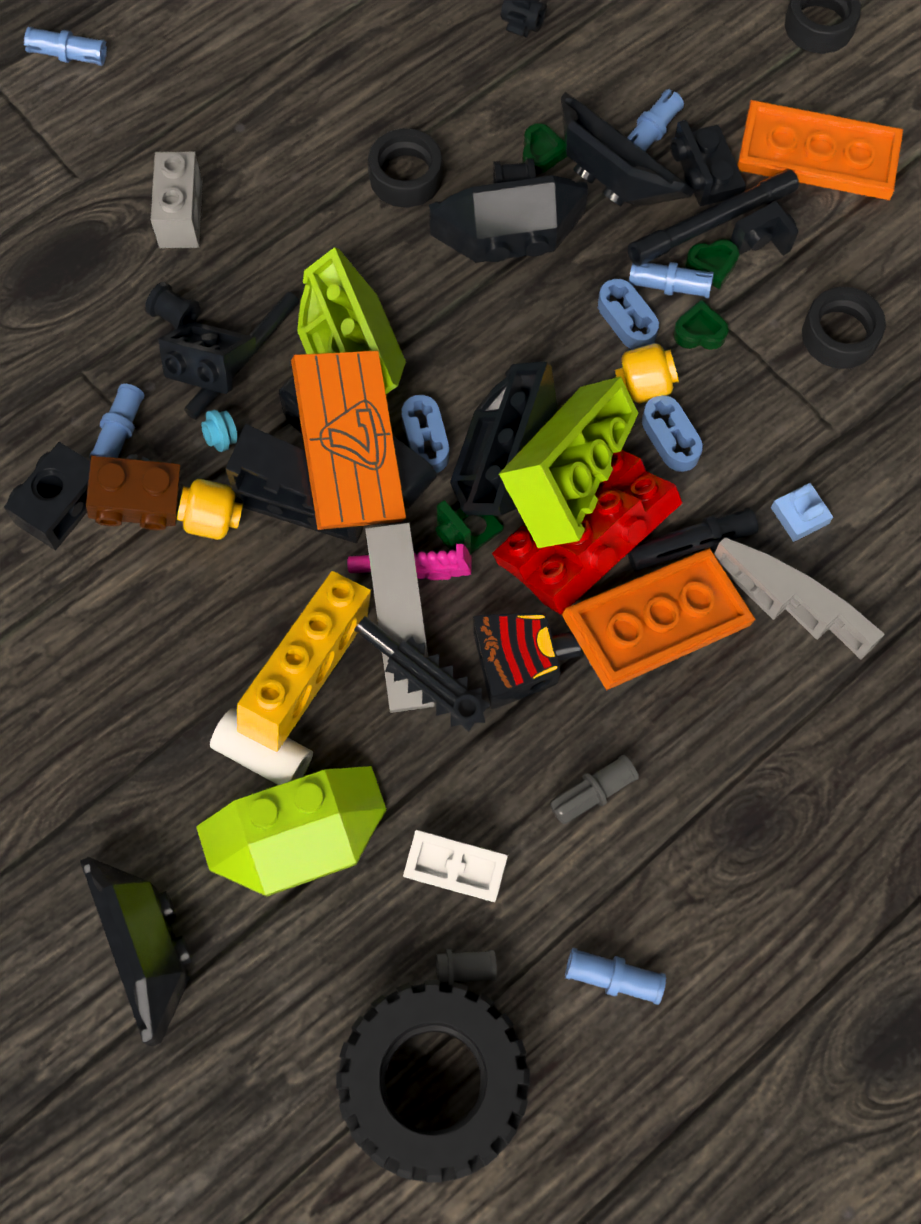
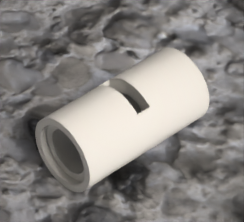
M234 708L228 710L222 717L210 742V747L277 785L303 777L313 756L312 750L288 737L279 751L276 752L237 732V710Z

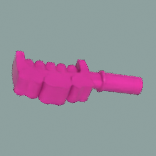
M456 544V551L450 550L448 554L446 551H439L438 553L430 551L428 554L421 551L417 555L414 553L416 573L419 579L427 578L436 581L449 580L451 576L471 575L472 556L464 544ZM369 555L349 556L347 560L349 573L371 572Z

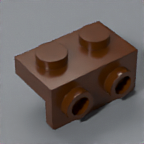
M91 455L86 500L88 518L95 519L96 523L104 526H120L122 522L140 523V527L148 530H164L166 526H176L180 464Z

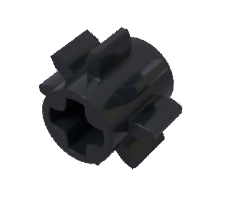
M504 0L501 9V19L509 22L506 31L522 37H528L530 30L538 32L546 16L547 4L539 0Z

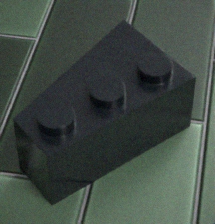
M245 423L226 467L231 488L235 493L236 502L242 503V508L357 544L364 526L317 529L305 450Z

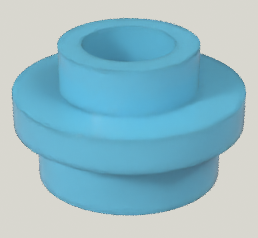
M208 411L206 413V421L202 422L201 425L205 441L209 446H215L219 452L229 449V445L237 442V431L234 421L227 411Z

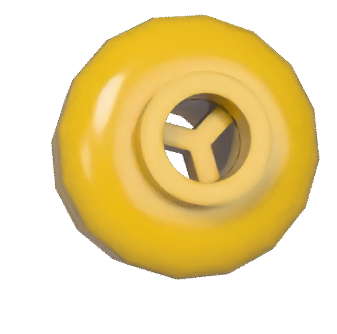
M658 343L624 352L621 359L622 368L615 369L616 377L621 376L632 400L636 403H644L657 396H668L673 391V383L679 382L671 349L664 351L663 347Z
M196 479L192 482L190 488L183 486L176 520L183 521V529L188 534L221 540L227 535L229 527L238 528L243 504L235 502V493L230 485Z

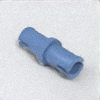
M27 27L24 46H26L25 50L28 53L33 52L56 56L61 62L69 63L72 59L95 63L103 66L106 60L107 47H105V40L74 36L72 31L62 30L60 33L33 27Z
M670 89L665 90L650 111H645L637 119V126L627 138L646 152L654 141L660 140L665 135L666 126L684 107L681 96L675 91L672 94Z
M648 262L641 266H636L632 263L629 283L632 286L664 290L665 295L672 296L673 292L709 298L714 272L680 268L678 263L670 262L669 266Z
M121 384L119 386L109 413H105L100 421L102 430L93 451L89 455L90 460L91 455L118 458L125 440L130 438L134 432L133 420L145 396L141 389L131 384Z
M572 948L565 971V979H573L605 988V993L608 995L616 996L619 992L651 1001L657 1005L661 1002L666 984V974L656 973L625 964V958L618 956L610 960L579 951L576 948Z

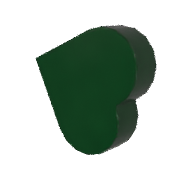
M539 123L533 124L526 129L522 163H525L526 158H533L535 174L546 172L568 157L566 155L565 142L550 127Z
M717 240L711 245L698 243L693 245L688 251L686 268L714 272L712 286L720 289L736 266L739 249L733 242L728 240Z
M700 300L677 320L673 337L675 342L683 348L692 349L702 346L705 349L713 350L718 349L725 343L729 328L722 317Z

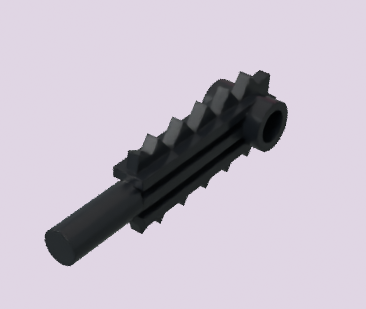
M364 616L354 631L389 657L387 660L388 665L384 672L393 673L394 682L408 679V693L422 690V704L436 701V716L450 713V727L462 725L469 732L474 723H486L483 712L491 704L482 699V688L467 691V676L453 680V665L439 668V654L425 657V643L416 644L412 636L406 642L403 640L400 644Z

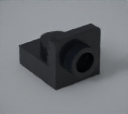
M775 201L737 221L730 241L737 246L739 255L751 249L753 251L760 250L771 240L784 256L791 252L798 235V229L793 217L785 213Z

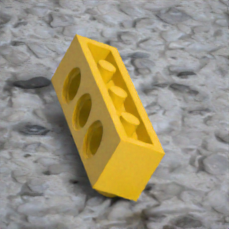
M334 571L330 572L237 703V732L276 752L279 751L357 635L354 629L364 616H368L370 589Z

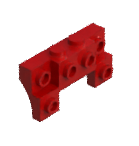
M621 450V452L613 454L611 458L613 470L608 481L600 482L595 496L598 498V502L593 513L585 514L581 523L585 530L580 541L538 548L528 528L522 526L492 552L499 566L518 578L545 606L560 615L682 504L675 484L647 472L641 458Z

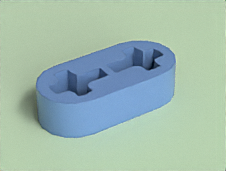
M612 279L604 283L599 292L598 309L623 344L630 349L653 344L658 334L659 321L636 289L628 281L622 279ZM613 295L616 299L623 297V307L617 300L610 302V296ZM633 324L639 329L646 327V334H643L640 330L632 332Z
M425 395L412 396L404 402L402 407V425L408 447L428 461L436 473L441 472L449 461V443L439 407L431 397ZM422 410L424 416H426V428H420L419 421L415 417V411ZM430 440L432 449L436 452L435 459H429L427 454H424V441Z
M664 395L651 398L645 405L642 416V425L645 432L669 468L680 472L691 470L698 463L702 453L703 444L701 438L675 399ZM655 411H659L661 415H670L667 425L662 418L654 419ZM676 441L682 449L688 447L690 448V452L687 457L683 452H674L677 444Z

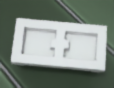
M416 830L403 877L496 902L508 855Z

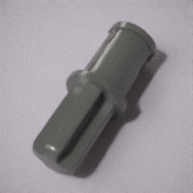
M621 755L617 760L592 775L585 773L582 776L583 781L550 802L552 812L562 824H567L597 804L603 807L607 804L606 799L639 779L634 765L628 757Z

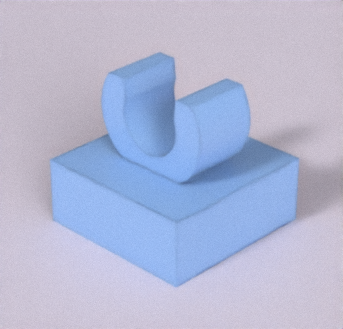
M811 483L774 500L771 509L793 542L830 524L833 519L832 514Z

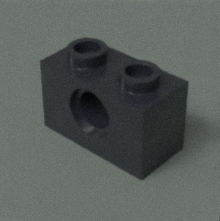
M58 442L50 452L43 454L38 460L34 472L23 484L13 489L9 495L8 502L4 506L15 525L56 551L87 513L86 500L91 461L61 442ZM62 490L56 497L46 498L52 491Z

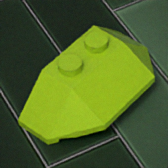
M334 247L304 270L303 283L306 285L300 302L297 332L306 354L379 351L385 394H388L399 385L406 363L377 294L344 254Z
M372 766L325 769L234 800L197 825L196 828L210 872L223 876L267 897L357 865L386 812V806Z

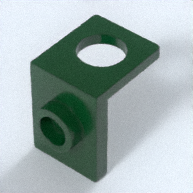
M443 500L437 505L436 532L448 548L453 547L456 550V544H464L469 553L472 554L503 531V526L493 515H476L486 522L487 527L481 535L471 536V531L464 524L463 520L472 515H466L462 509L455 513L446 501Z

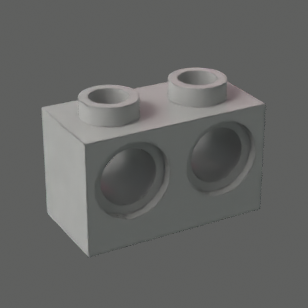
M155 152L151 223L159 248H199L202 178L195 152Z

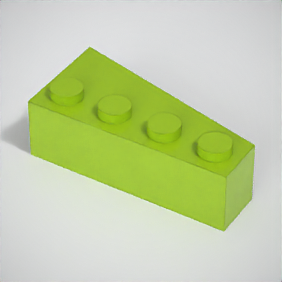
M621 376L580 387L499 473L506 490L510 494L538 548L580 541L585 528L581 523L585 514L593 513L598 502V498L595 496L600 482L608 481L613 470L611 458L614 453L621 452L638 415V411Z

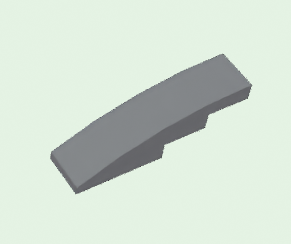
M404 523L366 528L378 626L400 644L403 640L406 642L412 636L416 644L425 643V657H428L410 524ZM382 653L385 671L389 657ZM385 672L390 713L434 707V702L422 704V690L408 693V679L394 682V674Z
M724 538L718 544L714 555L726 574L773 620L786 609L815 639H819L829 629L860 660L885 635L848 602L810 576L766 553L728 538Z

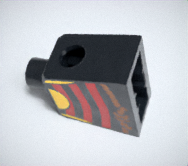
M545 613L473 616V635L491 709L499 708L553 687L558 683L560 676L558 661L581 656V647L571 631L551 635Z

